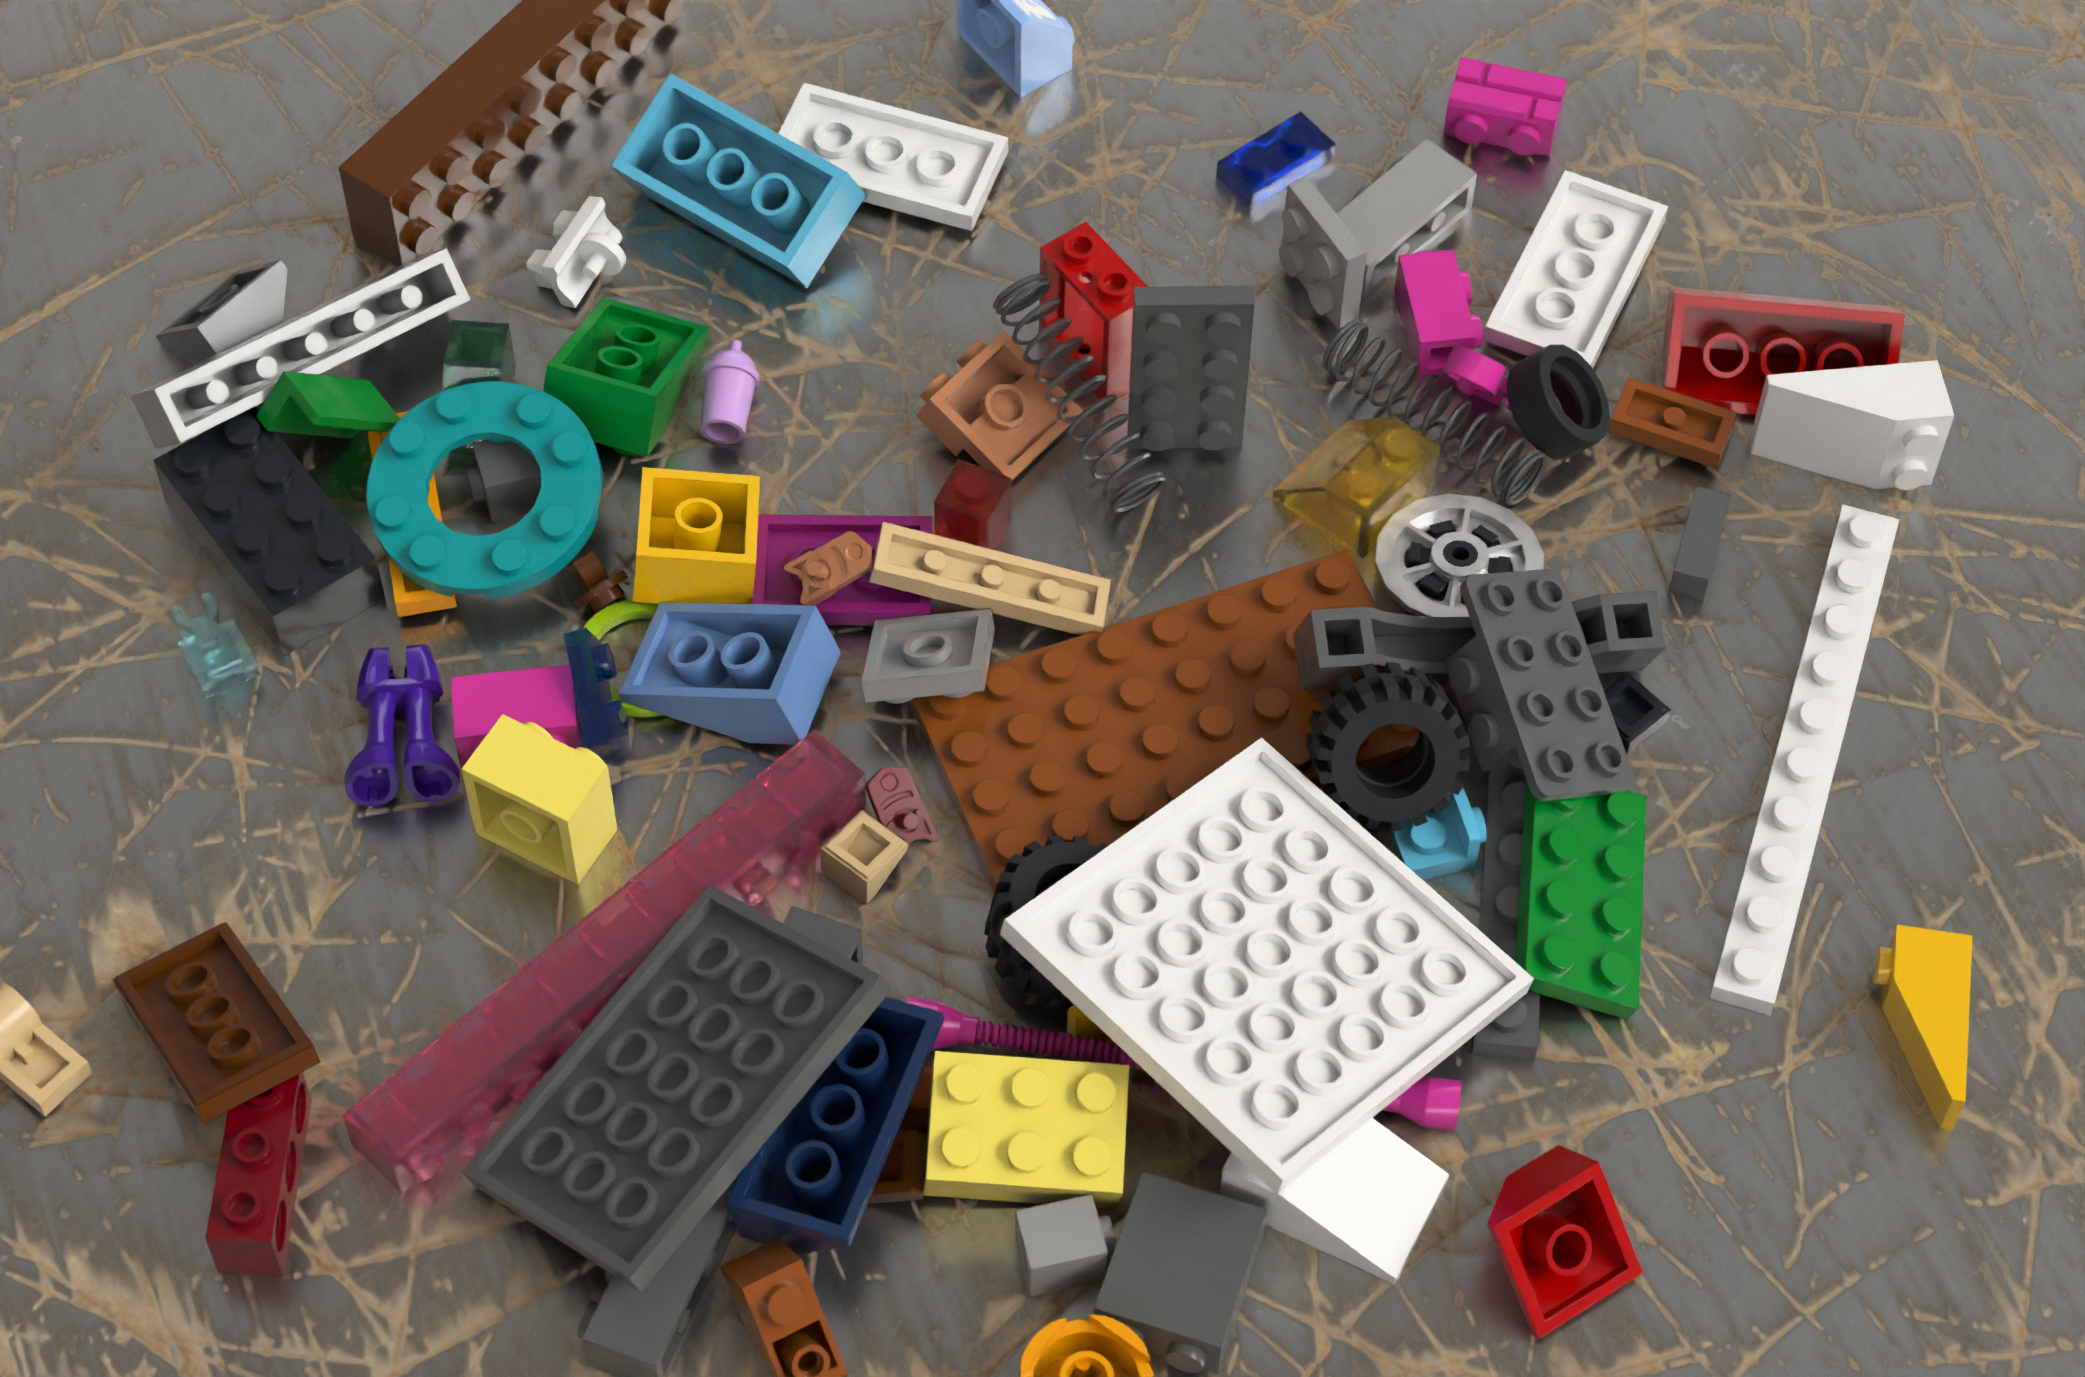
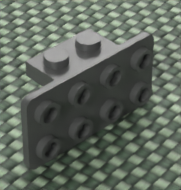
M1554 569L1475 574L1467 577L1461 583L1460 591L1476 636L1445 661V665L1449 674L1450 685L1456 694L1468 728L1469 740L1475 748L1482 771L1501 770L1519 757L1531 793L1540 801L1621 793L1632 787L1635 783V776L1561 574Z

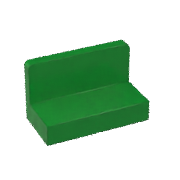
M283 371L256 415L267 431L354 438L359 429L389 432L400 420L399 416L370 380Z

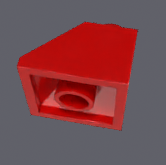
M1557 1145L1506 1177L1487 1226L1533 1336L1540 1339L1643 1273L1598 1161Z

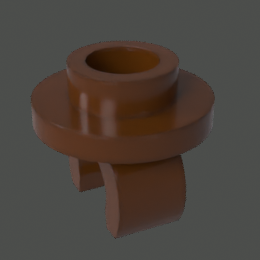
M593 551L581 557L570 566L578 581L587 591L586 594L574 602L578 609L590 604L596 613L625 594L619 584L629 578L626 572L622 570L609 578Z

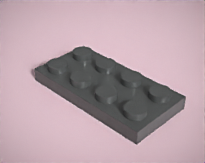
M1253 286L1134 287L1127 435L1140 433V437L1128 449L1162 451L1174 448H1204L1207 450L1242 448L1255 305Z

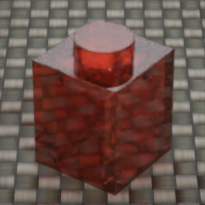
M958 459L934 501V535L995 550L1011 521L1012 478Z

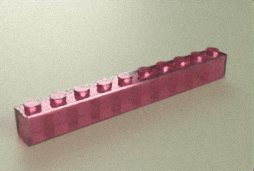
M815 729L343 1114L351 1145L401 1194L416 1181L423 1182L432 1177L443 1165L445 1157L465 1140L472 1141L481 1136L492 1124L494 1116L514 1099L522 1100L530 1094L542 1080L543 1075L554 1066L709 884L747 905L749 903L751 905L757 904L771 892L776 880L794 865L800 867L809 862L817 853L824 840L839 828L842 829L861 810L864 811L867 805L865 773Z

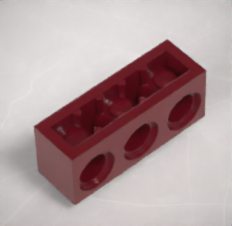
M303 1072L227 1112L205 1236L218 1273L283 1276L312 1103Z

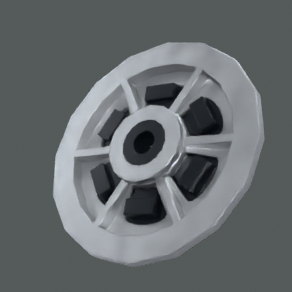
M1443 494L1417 499L1392 514L1377 537L1375 568L1385 591L1408 612L1418 616L1429 617L1469 616L1460 591V585L1470 575L1541 570L1544 563V553L1533 529L1512 510L1482 497L1458 494Z

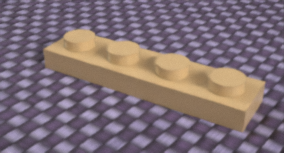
M886 522L882 523L878 534L873 568L869 579L871 583L977 610L991 609L993 614L1076 635H1084L1093 631L1102 632L1111 580Z

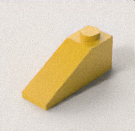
M1896 925L1888 948L1879 946L1877 949L1873 982L1874 984L1883 985L1882 1010L1939 1129L1953 1131L1966 1101L1972 935Z

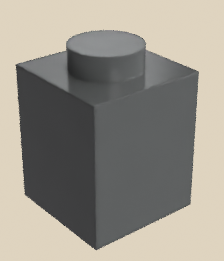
M482 440L472 443L476 466L466 468V473L474 502L485 500L491 522L527 514L534 507L541 489L540 468L533 455L518 444L509 441L494 443Z

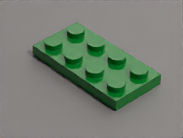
M1526 779L1515 962L1534 978L1528 991L1624 1019H1628L1639 1009L1646 796L1626 790L1621 793L1540 801L1531 793Z

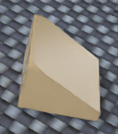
M861 810L821 847V872L860 903L866 905L877 894L908 850V843Z

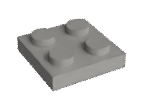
M1307 176L1287 184L1285 210L1282 212L1284 226L1282 246L1279 247V258L1288 275L1291 277L1296 276L1306 288L1314 309L1320 315H1326L1339 331L1347 323L1359 319L1367 252Z
M982 609L875 620L861 680L865 702L886 701L898 704L917 697L944 695L950 698H960L973 692L984 691L995 632L992 610Z

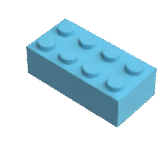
M671 73L611 165L636 191L805 288L813 280L866 196L848 172Z

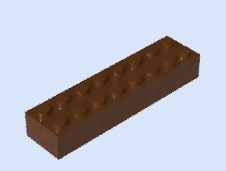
M522 0L338 167L353 239L397 267L427 254L435 245L436 240L456 221L463 220L470 213L473 205L492 187L501 185L509 172L528 154L536 152L543 144L545 138L563 121L571 119L585 100L598 88L605 87L612 80L617 70L632 56L642 53L649 41L663 27L675 22L685 8V0Z

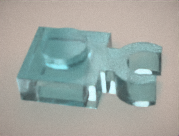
M208 592L201 595L206 611L198 618L185 616L180 605L172 607V615L177 631L185 638L178 642L181 654L204 699L260 676L257 662L234 618L221 623L217 602Z

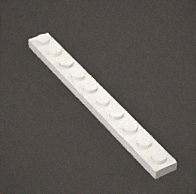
M1842 504L1709 999L1771 1016L1900 519Z

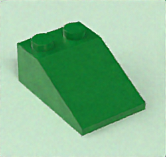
M603 297L547 364L543 391L564 403L579 417L590 433L593 442L611 446L614 451L623 455H642L647 457L667 430L707 340L709 327Z

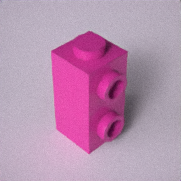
M1454 249L1433 252L1419 251L1414 254L1399 255L1394 292L1411 362L1419 361L1420 370L1416 378L1427 377L1432 374H1436V376L1446 375L1442 370L1455 344L1472 350L1481 348L1483 344L1480 317L1478 314L1471 315L1468 306L1471 303L1472 297L1469 274L1467 271H1459Z

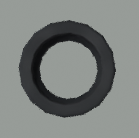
M1551 344L1519 361L1510 369L1506 387L1508 403L1514 420L1525 438L1537 450H1540L1541 453H1545L1546 456L1554 460L1568 459L1599 443L1607 435L1610 424L1608 399L1602 383L1591 365L1578 352L1563 344Z

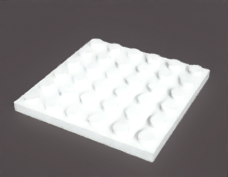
M1263 738L1257 740L1004 919L1000 935L1276 1194L1280 1193L1523 997L1534 980L1531 975Z

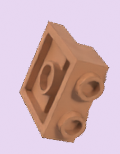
M1004 330L988 345L981 338L974 342L956 361L962 369L951 379L944 372L936 377L919 395L926 403L916 415L955 456L965 450L1003 489L1073 423V421L1066 422L1057 418V411L1062 402L1055 403L1046 399L1045 394L1050 383L1044 384L1035 381L1034 374L1038 364L1024 362L1023 354L1025 351L1018 344L1013 343L1012 338ZM1041 369L1039 373L1040 378H1051L1043 369ZM1058 384L1051 390V397L1053 398L1068 396ZM1070 400L1062 410V415L1064 417L1080 415L1083 410L1073 400Z

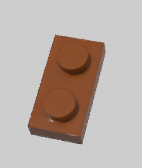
M1628 377L1611 417L1608 433L1718 468L1734 428L1737 412Z

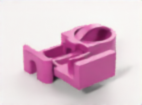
M1455 344L1442 372L1447 377L1455 380L1454 386L1458 388V391L1467 395L1472 394L1497 406H1500L1503 398H1505V405L1511 411L1506 387L1508 378L1504 377L1506 367L1479 352Z

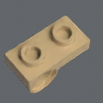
M1 983L0 1079L46 1117L92 1074V1070L85 1058L42 1024L36 1011L15 989L6 983Z

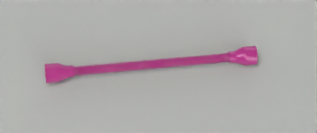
M909 996L907 999V1003L944 1014L945 1019L932 1050L957 1045L975 1047L976 1044L980 1045L983 1042L984 1046H989L991 1043L992 1047L999 1045L1002 1049L1007 1046L1009 1050L1015 1047L1016 1051H1021L1023 1048L1024 1052L1031 1050L1034 1054L1039 1051L1041 1055L1047 1052L1048 1056H1053L1055 1053L1056 1057L1063 1055L1066 1059L1071 1056L1073 1060L1079 1057L1080 1061H1084L1087 1058L1088 1062H1093L1095 1059L1096 1063L1103 1061L1106 1064L1110 1062L1111 1064H1127L1131 1069L1133 1066L1137 1070L1142 1068L1115 1042L1113 1044L1112 1040L1109 1039L1106 1042L1103 1038L1097 1041L1095 1037H1091L1088 1040V1036H1083L1080 1039V1035L1077 1034L1074 1037L1070 1033L1065 1036L1063 1032H1059L1057 1035L1055 1031H1051L1049 1034L1048 1030L1041 1032L1040 1029L1036 1028L1033 1031L1031 1027H1027L1025 1030L1023 1026H1019L1017 1029L1016 1025L1009 1027L1008 1024L1004 1023L1001 1026L999 1022H995L993 1025L991 1021H987L985 1024L984 1020H980L979 1016L963 1014L940 1000ZM1432 1076L1421 1078L1387 1105L1383 1111L1399 1113L1422 1127L1455 1132L1462 1081Z

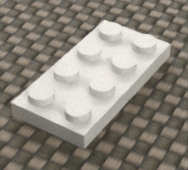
M803 83L778 133L848 172L866 194L863 202L969 231L973 230L1008 153V137Z
M1565 170L1485 325L1483 340L1525 356H1530L1551 344H1563L1578 352L1593 369L1665 222L1668 206Z

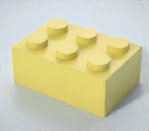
M935 1051L931 1069L923 1195L1048 1204L1092 1194L1096 1208L1116 1209L1123 1194L1129 1065Z

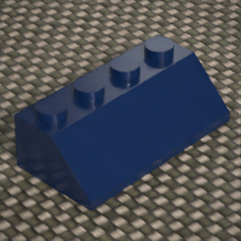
M885 997L740 1172L727 1202V1207L740 1237L762 1244H767L779 1238L799 1255L851 1245L945 1018L942 1012Z

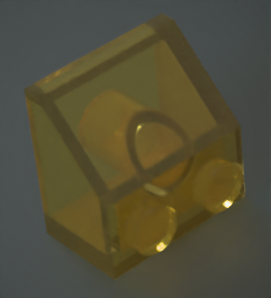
M1396 417L1345 421L1274 490L1273 498L1364 559L1377 546V537L1392 514L1417 499L1425 498L1435 488L1441 447Z

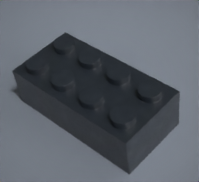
M255 406L157 457L153 462L165 502L281 654L286 656L383 601L385 594L376 557L278 433L266 430L256 417L259 409Z

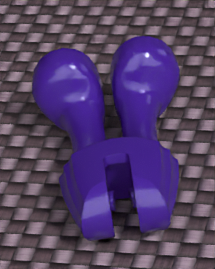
M410 645L406 647V665L403 679H395L389 647L370 648L366 654L359 674L356 700L361 703L362 707L367 709V738L363 750L353 758L344 775L345 792L357 804L364 806L384 805L390 802L397 793L398 768L393 743L394 717H405L404 779L410 793L422 801L439 802L452 797L459 788L460 771L457 764L447 752L436 744L434 739L432 708L440 701V697L444 693L438 667L427 645Z

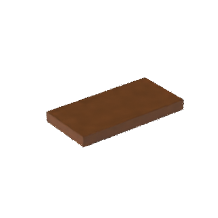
M223 922L112 979L123 1002L202 1124L321 1063L313 1043L227 922Z

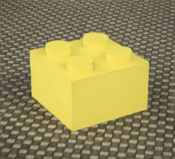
M502 714L461 769L475 834L579 885L618 830L608 765L597 754L586 748L577 747L574 749L553 739L544 728L535 723L524 722L522 724Z

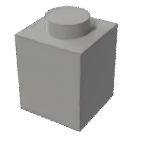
M1092 1194L1016 1210L1015 1240L1030 1297L1104 1281L1107 1272L1108 1256L1113 1255L1116 1239L1110 1217L1108 1215L1098 1217Z

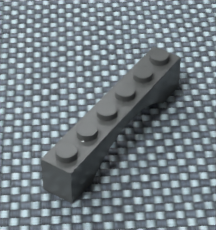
M1656 591L1598 594L1572 601L1597 673L1643 671L1666 648ZM1372 607L1310 610L1293 633L1301 691L1324 690L1326 688L1339 689L1340 685L1337 678L1348 672L1351 679L1357 678L1362 675L1360 666L1370 663L1374 664L1377 672H1383L1386 662L1399 663L1405 674H1407L1412 666L1423 671L1428 681L1434 679L1437 683L1450 682L1445 661L1476 636L1470 617L1411 616L1386 612Z

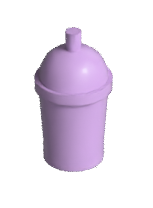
M732 340L730 349L716 353L703 368L702 381L704 383L699 430L703 437L715 443L735 444L744 439L753 395L759 386V373L753 360L741 351L742 343L739 340Z

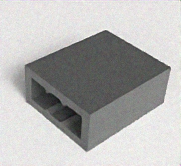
M1142 1171L1096 1300L1093 1315L1107 1316L1123 1323L1139 1336L1145 1344L1148 1353L1165 1358L1176 1369L1188 1373H1199L1205 1370L1219 1374L1264 1238L1267 1209Z

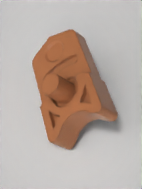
M848 531L813 551L810 550L787 563L784 569L802 580L803 591L800 603L816 606L836 594L841 588L870 572L873 568L872 548L858 534Z

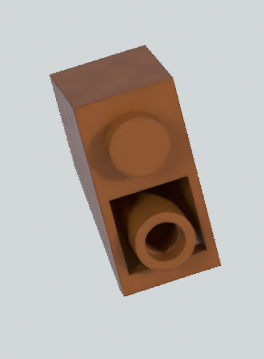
M777 1238L720 1266L742 1323L772 1377H844L848 1374L804 1263L783 1241Z

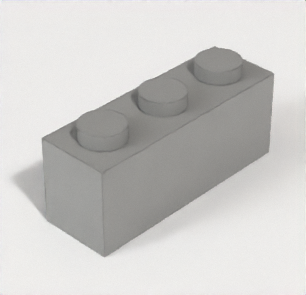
M1427 138L1411 152L1405 151L1399 154L1386 173L1374 183L1369 181L1362 185L1356 192L1353 200L1336 213L1367 252L1361 295L1362 301H1365L1397 273L1399 255L1423 251L1472 209L1477 173Z

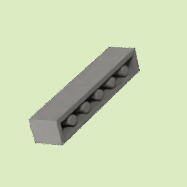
M447 248L419 256L130 397L156 449L179 444L265 402L283 371L319 375L471 299Z

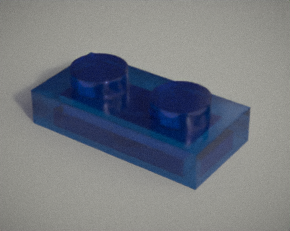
M1300 111L1217 162L1216 176L1252 209L1285 189L1287 184L1308 175L1334 159L1336 143Z
M587 628L564 633L586 748L597 754L603 761L624 756L621 737L628 735V723L620 700L613 701L609 679L617 677L612 650L608 643L601 644V641Z

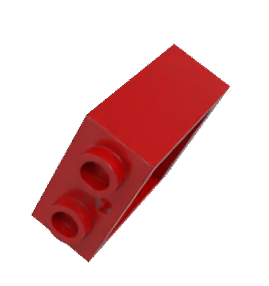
M1084 222L1040 247L1039 274L1047 275V280H1050V287L1039 299V305L1054 298L1061 299V303L1056 310L1039 319V333L1062 318H1072L1071 325L1067 329L1045 341L1054 350L1069 339L1083 337V342L1078 348L1061 358L1069 366L1083 357L1094 356V362L1077 375L1083 382L1098 375H1105V382L1092 392L1099 399L1110 394L1117 395L1118 399L1129 393L1134 287L1148 286L1087 222ZM1048 306L1047 308L1041 310L1039 313H1041L1042 311L1048 309L1050 306ZM1087 349L1089 350V353L1080 354L1078 353V350Z

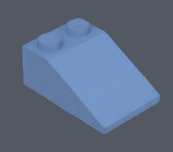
M659 602L618 695L625 703L748 743L803 745L841 651L816 606Z

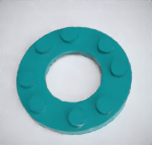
M503 381L476 382L447 389L426 399L406 413L392 427L379 446L371 464L366 490L367 508L373 530L385 554L413 582L449 597H452L453 593L485 594L487 599L514 595L545 582L576 557L587 543L598 521L597 510L600 503L602 486H604L601 462L593 439L583 422L568 406L546 392L530 386ZM481 439L494 443L506 441L516 443L533 455L540 468L541 489L534 507L517 524L496 534L472 536L452 531L435 518L428 502L429 482L434 470L439 467V463L451 450L464 444L468 446L472 443V440Z

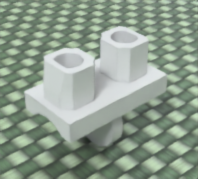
M588 196L578 212L562 210L553 223V235L557 241L553 249H535L526 262L527 269L535 284L540 287L553 289L561 305L564 307L576 308L599 273L616 275L626 263L625 252L619 246L623 236L606 217L604 211L606 204L602 197Z

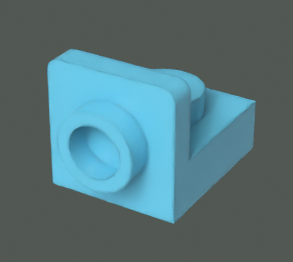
M1464 788L1460 790L1458 795L1450 792L1449 806L1441 814L1436 810L1426 812L1425 816L1428 822L1416 827L1413 820L1409 819L1403 821V830L1389 831L1388 829L1387 833L1395 856L1422 880L1475 869L1480 843H1485L1487 840L1483 814L1479 807L1471 808Z

